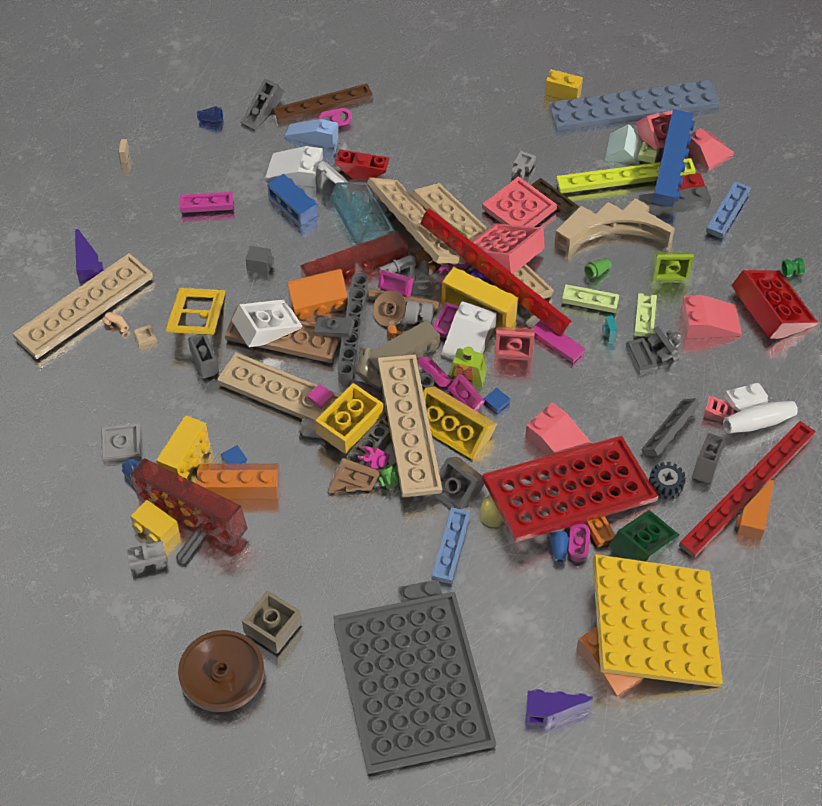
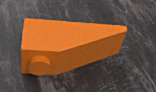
M770 480L744 507L742 515L738 514L735 526L739 527L737 535L757 540L762 539L774 480Z

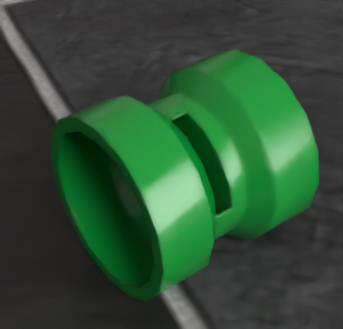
M803 259L783 260L781 264L782 274L785 278L792 277V275L803 276L805 273Z

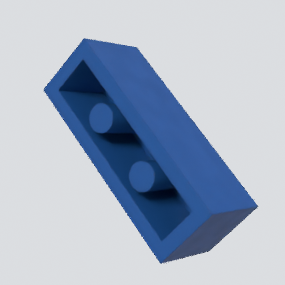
M285 174L267 184L268 196L300 226L317 216L318 205L316 201L306 195L305 191L295 185L294 181Z

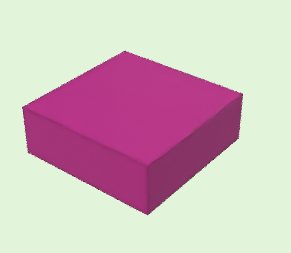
M321 384L316 386L307 395V399L320 409H323L334 398V393Z

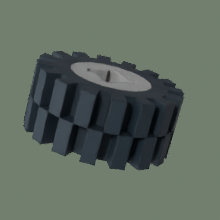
M661 462L660 466L656 464L655 468L651 470L649 482L657 495H661L660 499L662 500L664 497L670 500L671 496L675 499L677 495L680 496L683 492L686 481L685 472H682L681 467L677 469V464L675 463L671 466V462H667V465Z

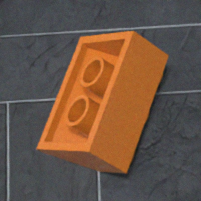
M341 269L287 282L289 305L298 320H305L310 317L347 309L348 296Z

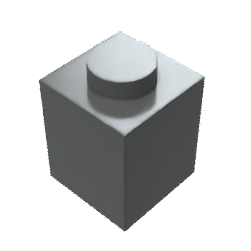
M257 246L249 247L245 259L247 271L268 274L270 267L274 265L271 249Z

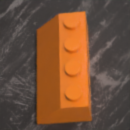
M279 463L200 464L197 470L196 482L198 499H278Z

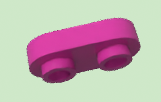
M346 108L324 111L318 116V120L328 117L329 121L337 122L338 126L347 125L352 119L351 112ZM341 113L345 115L344 120H341L339 117Z
M583 523L574 525L570 529L568 556L575 562H583L587 559L589 553L590 529Z

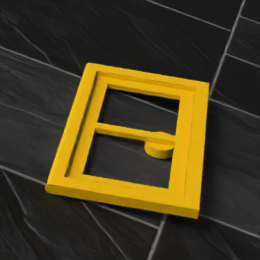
M179 288L165 331L214 335L226 290ZM187 297L213 298L210 310L183 309ZM182 313H200V318L207 319L205 327L179 326L178 323Z

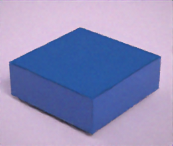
M498 388L483 398L485 400L484 403L496 413L510 403V398Z
M238 445L221 453V458L225 464L248 462Z

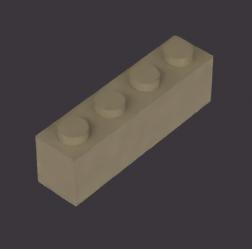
M426 320L372 350L370 366L380 375L377 363L378 358L416 354V359L418 360L419 357L436 350L440 346V334Z

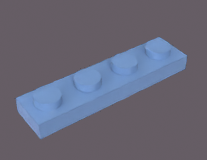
M736 181L734 182L708 224L707 233L723 238L749 195L751 187Z
M451 507L431 580L438 579L440 582L452 583L469 523L470 511Z

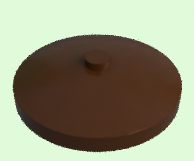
M230 630L212 631L196 638L183 652L178 667L179 682L186 697L196 706L213 712L231 711L248 703L259 691L264 679V661L257 645L247 636Z

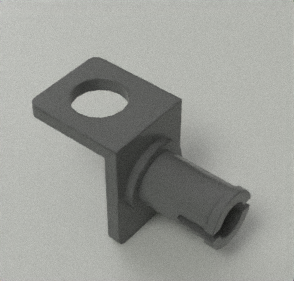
M410 265V273L404 276L414 278L412 295L433 293L431 281H416L414 266ZM419 285H426L428 288H427V289H419L418 286H419Z

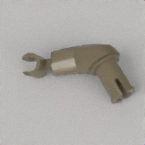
M360 348L359 362L355 366L356 374L368 385L383 391L380 375L370 366L372 349Z

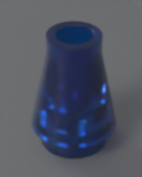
M214 106L197 111L198 121L219 123V121L223 120V110L221 107Z

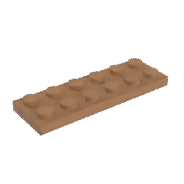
M231 319L225 333V340L246 344ZM299 320L302 325L301 329L268 344L256 346L333 363L342 337L315 336L314 329L316 324Z

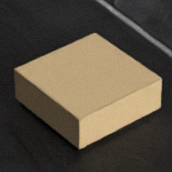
M121 139L118 153L121 164H127L129 147L127 139Z
M151 324L133 330L139 348L157 342Z

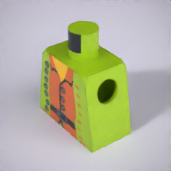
M469 346L464 349L458 348L448 376L455 380L459 374L464 375L470 384L482 387L487 373L484 354L475 352Z

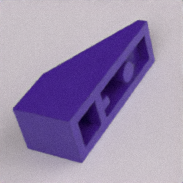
M75 229L76 272L79 282H87L104 271L103 262H99L98 254L80 230Z

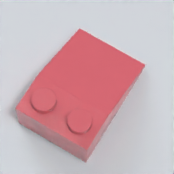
M704 295L683 297L681 314L686 339L737 337L742 335L735 304Z
M553 402L526 425L525 438L547 456L592 444L570 416Z

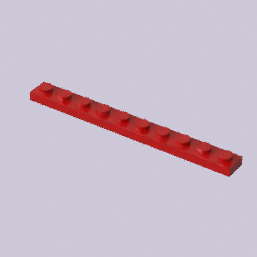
M429 208L425 212L420 222L424 228L503 291L518 297V303L558 335L562 336L565 334L572 323L568 317L432 209Z
M799 421L680 541L679 547L695 558L814 437L816 431L802 421Z

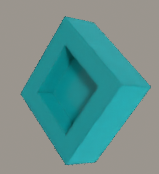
M606 316L605 324L602 325V332L604 336H607L608 342H614L617 337V326L613 316Z

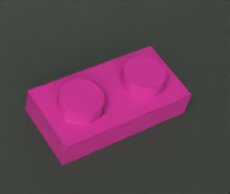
M446 302L433 325L440 334V337L447 339L453 319L459 308L458 306Z
M459 374L448 387L458 401L475 411L485 402L464 375Z

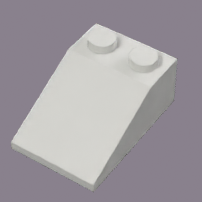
M303 146L273 153L265 181L271 182L285 174L294 181L295 185L316 188L321 173L318 164L321 160L323 161V148Z
M285 299L239 304L232 318V322L248 347L268 344L302 328L301 323Z
M462 301L453 319L441 357L453 361L457 349H464L468 346L472 347L475 352L483 354L496 327L497 313Z

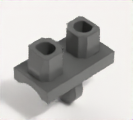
M659 326L655 327V333L648 338L649 344L653 349L661 344L664 346L657 351L662 362L671 357L674 361L677 360L679 357L673 345L676 347L681 345L679 342L681 339L680 333H672L669 330L666 332L668 336L666 337Z

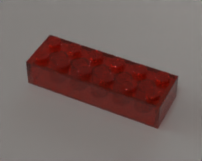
M146 458L130 474L137 498L141 502L150 501L162 511L169 513L174 519L179 518L185 521L188 526L199 528L204 534L216 537L223 544L228 543L235 546L248 529L241 505Z

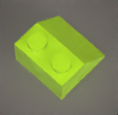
M680 251L653 252L651 260L653 281L689 280L694 254Z

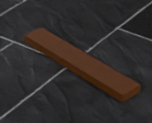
M366 83L272 108V112L277 124L370 100L373 99V94Z

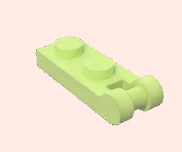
M638 293L634 336L650 337L654 334L657 295L645 296L643 293Z

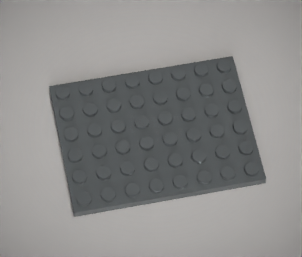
M455 591L333 616L368 774L496 747L495 736Z

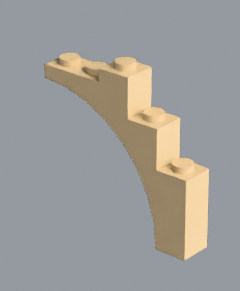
M635 198L624 210L609 202L596 214L580 206L556 230L555 243L569 251L587 238L602 233L635 232L655 237L669 244L673 240L675 228L658 219L655 215L650 214L649 206Z

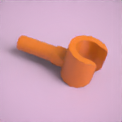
M395 325L387 327V335L390 340L404 333L397 331Z

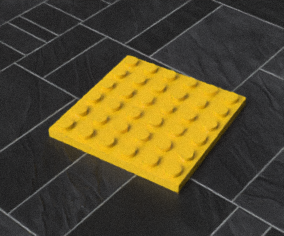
M595 554L592 560L601 672L721 687L723 679L710 571Z

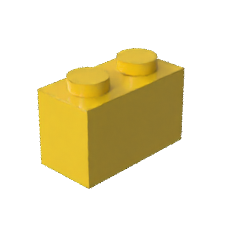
M551 69L546 79L545 95L563 100L579 98L583 77Z
M148 500L131 515L133 529L139 534H145L151 543L163 541V546H165L179 532L177 521Z

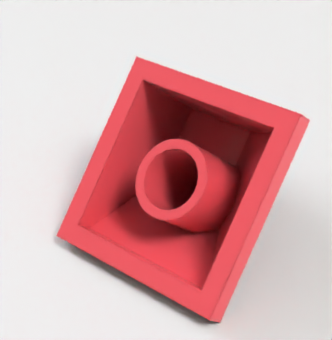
M702 128L691 133L690 145L686 146V148H689V153L708 170L734 155V152L711 132Z

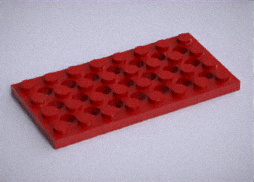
M623 436L482 475V480L515 543L652 503L658 499L657 493ZM609 455L617 457V460H612ZM591 460L600 462V465L594 464ZM574 465L582 466L583 469L579 470ZM557 470L565 471L566 474H559ZM618 470L625 472L627 475L619 474ZM543 474L549 479H542L539 475ZM604 475L610 480H604L600 476ZM526 479L527 481H530L531 484H524L521 480ZM583 480L591 482L592 485H586ZM508 484L512 486L513 489H506L504 485ZM566 485L574 487L575 490L567 489ZM626 486L634 487L636 490L631 491ZM548 490L555 491L557 495L549 494ZM609 491L617 492L618 496L611 495ZM535 495L540 500H533L530 496ZM592 496L600 497L601 501L594 500ZM517 500L521 502L522 505H515L512 501ZM574 501L582 502L584 505L578 506ZM557 506L564 507L566 511L558 510ZM539 511L548 513V516L540 515ZM521 516L528 517L531 521H523Z

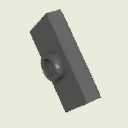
M318 317L314 334L315 336L350 337L355 321L353 318Z

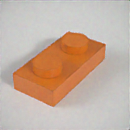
M605 516L584 522L589 527L590 535L597 547L611 543L615 533Z

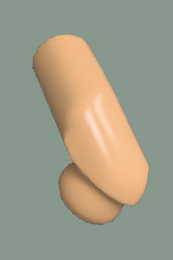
M108 312L102 319L107 325H111L112 322L115 323L121 332H126L129 329V326L120 315Z

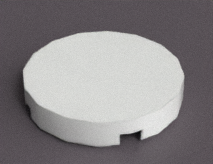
M321 160L318 168L321 171H326L327 177L335 184L345 188L348 184L346 179L329 164Z

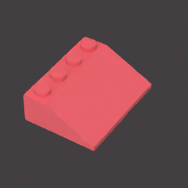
M496 223L472 241L512 274L545 248L543 228Z

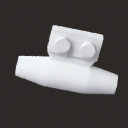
M759 383L731 389L725 392L724 397L733 410L735 409L738 412L724 418L723 426L727 433H738L777 425L797 415V405L794 401L768 403V395Z

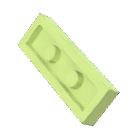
M566 284L562 303L616 313L620 295Z

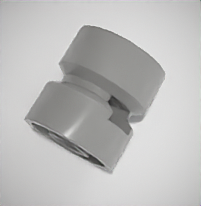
M408 300L405 324L416 325L417 322L421 324L427 320L432 325L434 303L423 302L419 304L418 301Z

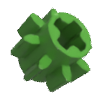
M389 464L379 469L380 475L377 480L381 486L385 485L389 489L400 483L397 467L393 468V465Z

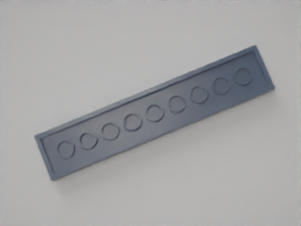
M711 80L549 102V109L557 131L638 120L673 109L694 112L715 109L720 106V101Z

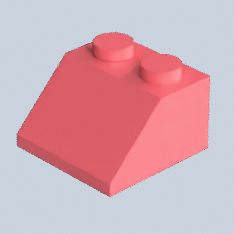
M673 110L649 115L635 122L640 138L655 150L664 148Z
M507 326L497 327L495 356L532 358L534 329L511 328Z

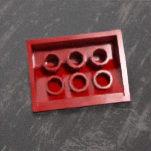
M743 270L731 285L735 290V294L740 297L746 309L751 312L754 320L761 326L764 334L769 339L785 338L814 327L819 323L780 270Z

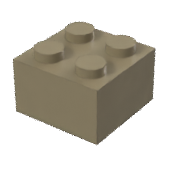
M267 590L242 620L243 631L273 652L278 653L301 625L302 616L300 610Z

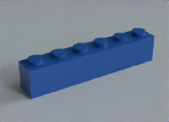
M676 109L672 111L652 203L673 208L674 202L679 200L680 191L677 189L682 185L683 177L680 175L681 172L684 173L686 162L683 161L684 158L687 159L689 148H686V146L690 145L692 135L689 132L693 131L695 121L692 120L693 113Z

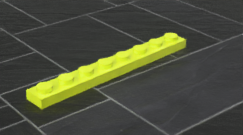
M684 159L683 162H686L684 173L681 172V175L695 174L696 170L692 159ZM661 162L561 175L556 177L559 192L568 193L657 181Z

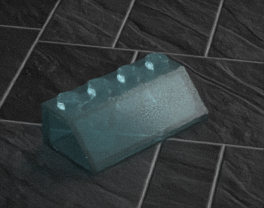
M367 182L336 183L330 199L357 248L373 247L394 234L393 226Z

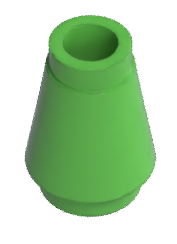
M608 258L588 262L584 267L585 275L590 279H596L611 268V262Z

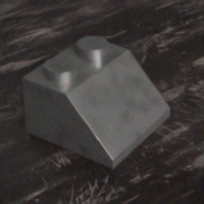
M459 457L447 458L439 471L442 493L433 495L448 507L463 510L478 496L484 486L482 475Z

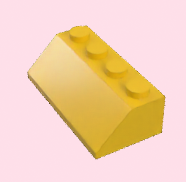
M435 386L425 388L423 394L431 435L470 459H474L490 440L497 423Z

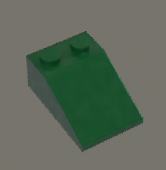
M647 510L619 529L608 547L621 558L653 563L680 534L652 511Z

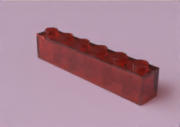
M399 230L300 265L301 277L304 278L341 269L344 280L352 278L356 273L369 272L392 263L394 259L397 261L407 257L409 245Z

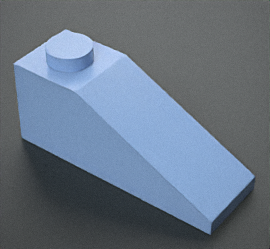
M324 119L292 123L287 129L285 138L333 149L338 139V123Z

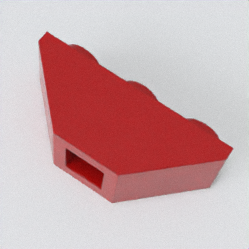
M339 149L335 164L352 179L368 181L369 177L377 178L386 173L390 157Z

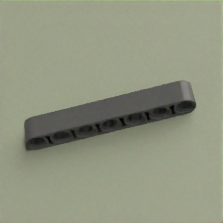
M362 272L354 274L351 281L345 318H353L355 323L351 336L342 337L337 366L338 381L342 385L352 384L356 375L355 366L358 362L369 291L368 276Z
M420 374L423 391L427 387L434 386V378L431 374ZM387 412L380 417L347 455V460L359 462L358 464L365 466L366 461L358 459V455H365V450L361 448L362 446L383 450L392 439Z

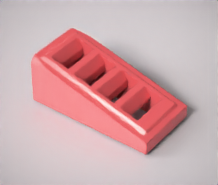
M709 396L703 418L723 423L724 418L728 417L727 412L733 415L738 411L733 410L728 402Z

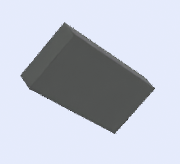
M644 338L626 342V347L639 375L657 370L658 366Z

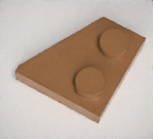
M342 458L327 487L328 492L334 493V490L346 489V492L372 490L379 476V470Z

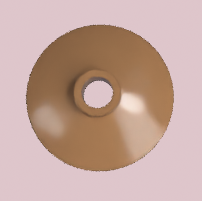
M389 290L378 296L373 306V315L380 325L388 327L390 325H397L402 321L407 305L403 295L397 291Z

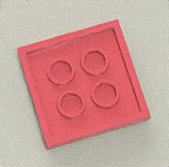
M518 176L482 204V209L502 224L534 227L557 209V204Z

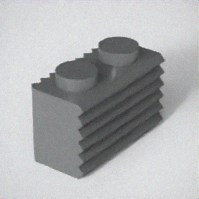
M197 334L189 337L190 352L201 377L204 379L218 374V360L206 334Z

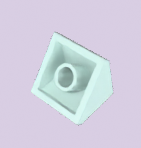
M629 124L610 133L605 160L639 165L640 160L637 159L643 143L639 133Z

